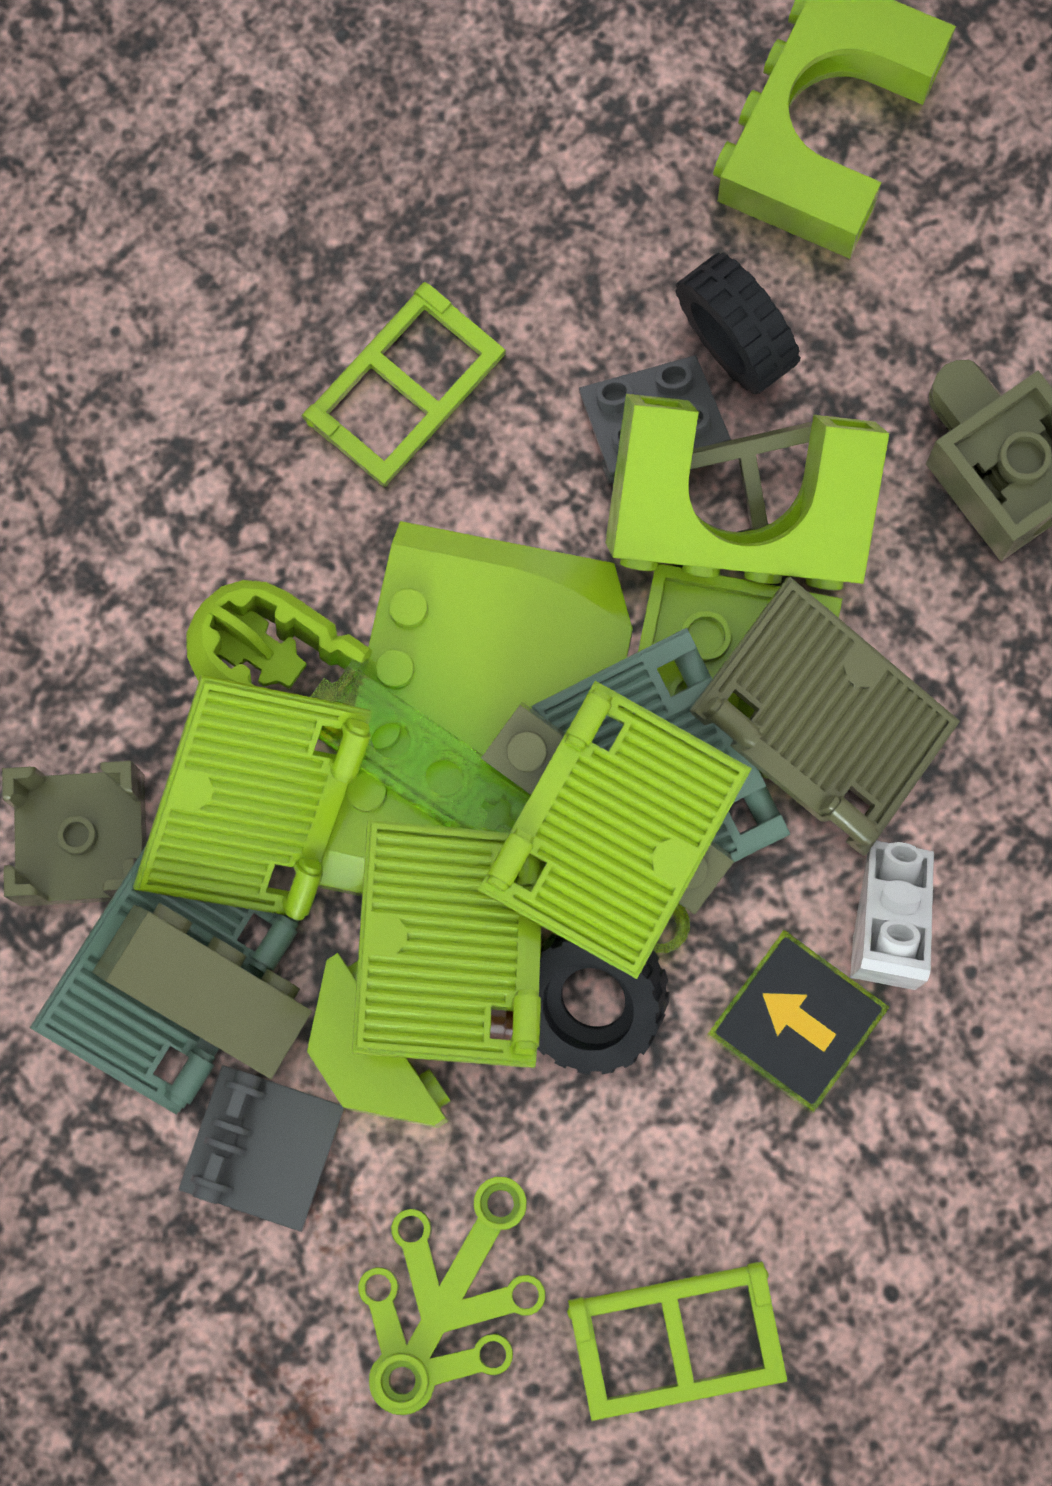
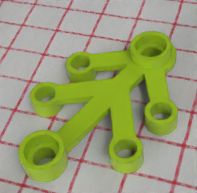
M493 1177L486 1180L477 1189L474 1196V1211L478 1218L441 1284H439L428 1242L432 1233V1225L428 1216L420 1210L407 1209L401 1211L394 1218L391 1225L392 1237L403 1249L421 1317L408 1344L406 1343L394 1304V1300L399 1293V1281L396 1275L387 1268L376 1267L366 1271L360 1278L358 1284L359 1296L370 1308L381 1350V1355L374 1362L370 1370L369 1388L375 1402L385 1411L396 1415L415 1413L423 1408L431 1399L435 1385L480 1372L487 1375H498L506 1371L513 1360L512 1345L506 1337L496 1333L483 1336L476 1343L475 1348L431 1358L445 1332L511 1313L529 1316L538 1312L545 1302V1288L542 1282L532 1275H520L513 1279L507 1287L463 1299L500 1231L516 1226L526 1213L527 1198L525 1192L514 1180L507 1177ZM506 1191L512 1196L514 1206L507 1216L498 1217L491 1213L488 1202L493 1193ZM408 1216L418 1217L424 1225L423 1235L416 1242H408L400 1235V1224ZM378 1274L385 1276L391 1284L389 1296L382 1301L374 1300L367 1292L368 1280ZM529 1282L537 1288L539 1298L533 1307L522 1308L515 1303L513 1291L518 1284ZM495 1341L504 1347L506 1358L502 1365L490 1367L482 1361L480 1353L484 1344ZM406 1367L413 1372L415 1385L411 1391L400 1393L392 1387L391 1374L396 1368Z

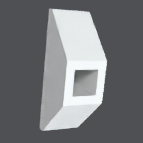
M876 841L867 853L853 935L850 978L916 990L928 981L931 971L934 851L918 849L911 844L903 842L886 843Z

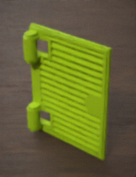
M201 675L133 885L134 890L287 915L295 920H303L310 913L323 875L321 861L348 783H351L352 779L357 777L371 737L369 732V723L372 717L371 710ZM322 726L342 730L343 737L337 754L314 750ZM275 864L294 868L296 873L290 891L268 887Z
M594 681L478 890L637 979L752 768L601 683ZM606 715L623 724L609 752L592 743ZM529 854L546 863L531 892L514 883Z
M367 820L352 1054L527 1068L536 1067L537 1048L540 1042L541 998L539 997L541 925L478 890L509 833ZM529 854L519 872L518 885L531 892L546 863ZM491 1009L513 1011L511 1040L490 1039Z

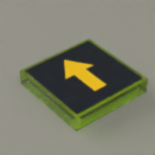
M783 930L708 1032L707 1036L809 1112L814 1113L890 1007L787 931Z

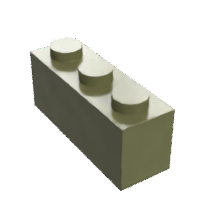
M158 903L154 912L150 913L134 904L92 973L272 1079L312 1013V1010L294 1000L300 988L268 969L261 979L241 968L247 956L214 936L207 947L187 935L193 923L166 906Z

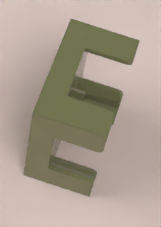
M132 761L100 763V769L103 772L46 776L36 767L2 768L3 800L14 808L15 867L4 865V897L20 906L111 901L146 846L145 774Z

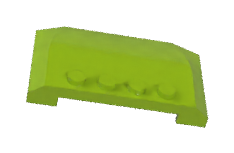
M400 521L391 544L368 647L372 650V654L364 674L362 672L355 707L370 709L372 712L369 723L371 737L358 775L355 779H352L351 783H348L321 861L323 875L319 884L320 888L362 896L367 820L510 833L531 795L481 759V757L522 702L532 708V705L628 657L633 628L614 563ZM519 873L514 881L516 884L519 882Z

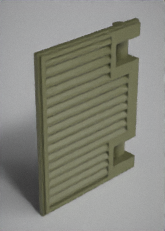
M790 576L787 577L689 710L704 725L714 723L733 739L730 746L817 819L821 822L831 820L848 834L849 837L846 843L863 856L869 852L960 722V720ZM732 693H735L755 710L750 718L727 701ZM849 789L870 806L865 815L844 798Z

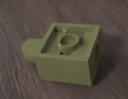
M969 359L955 360L944 365L937 373L928 394V403L949 432L936 440L926 465L997 558L1003 561L1052 527V387L1038 370L1001 395L982 369Z

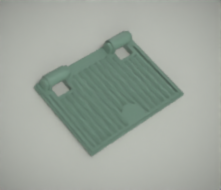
M687 628L531 706L535 712L566 733L594 681H597L752 768L734 802L744 798L757 825L739 833L728 811L713 839L714 843L731 855L734 862L790 835L759 770L730 746L733 742L730 736L714 723L704 725L689 711L711 682L712 677ZM674 660L688 688L670 696L657 668ZM606 715L592 743L609 752L623 724Z
M145 846L29 1028L177 1115L182 1108H185L187 1103L189 1105L192 1103L215 1066L212 1063L219 1048L92 973L131 908L135 904L153 913L158 903L166 906L193 923L187 935L207 947L214 936L246 955L247 958L241 968L259 979L262 978L267 969L275 970L298 933L296 928L298 927L297 923L299 920L292 919L287 915L134 890L133 885L146 848ZM253 913L272 925L256 951L237 941ZM170 1046L189 1057L173 1084L153 1074Z

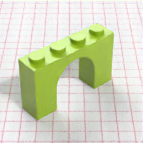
M795 0L788 19V23L794 25L787 42L781 39L775 41L763 70L764 74L769 75V79L762 93L755 90L750 92L738 124L745 128L737 144L729 141L725 143L716 162L713 176L720 178L717 202L850 259L873 212L882 182L824 158L812 151L797 135L790 119L789 108L797 96L806 88L821 80L833 77L862 79L923 105L948 54L956 26L895 0Z
M626 394L605 541L612 557L620 558V565L634 570L654 571L657 570L658 563L683 565V572L700 577H718L720 569L744 571L746 579L767 584L781 583L782 575L806 578L805 583L807 585L825 590L843 589L844 582L864 584L890 434L875 421L813 415L803 481L792 505L777 520L762 528L745 532H732L716 528L703 521L695 514L690 501L689 474L699 413L688 400Z

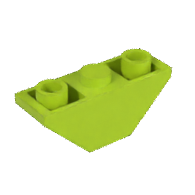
M338 953L330 957L325 965L307 1053L342 1107L351 1111L439 1128L447 1123L449 1120L441 1108L451 1102L430 1068L419 1075L408 1058L352 1054L358 960L348 966Z

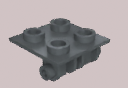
M696 355L579 387V393L604 458L602 465L608 484L614 483L626 394L690 401L699 412L693 449L731 440Z
M222 1065L178 1190L191 1194L193 1197L221 1204L302 1232L344 1107L253 1074Z

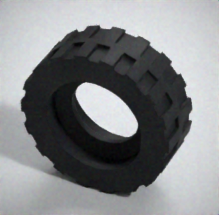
M719 252L715 253L676 283V296L679 298L681 309L688 318L687 320L692 329L695 330L700 341L719 365L745 390L751 391L752 394H760L800 362L799 347L795 342L791 328L788 327L784 320V316L751 273L746 271L738 261L730 258L728 254L723 252L721 254Z
M550 935L542 944L540 951L539 997L541 998L540 1042L537 1049L543 1055L547 1054L556 1060L555 1064L565 1069L568 1066L577 1069V1073L589 1075L591 1072L613 1073L618 1067L624 1066L626 1068L635 1063L640 1053L644 1055L651 1046L666 1015L664 1012L669 1004L670 992H666L668 977L666 970L661 969L658 963L659 956L654 949L638 978L635 979L559 935ZM585 968H594L605 971L613 976L622 987L625 996V1007L622 1015L613 1023L605 1026H590L575 1019L567 1010L562 996L564 982L572 973Z

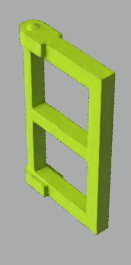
M423 282L414 291V295L320 398L314 404H311L301 415L309 427H312L328 442L337 447L384 488L506 355V349L426 282ZM424 310L480 355L439 401L383 355ZM370 369H373L426 414L385 461L329 414Z
M763 1261L729 1270L589 1298L580 1297L568 1300L569 1308L567 1315L573 1324L591 1421L788 1382L767 1281L769 1274L764 1267ZM747 1285L763 1366L694 1380L678 1299ZM661 1303L677 1384L607 1398L591 1316Z

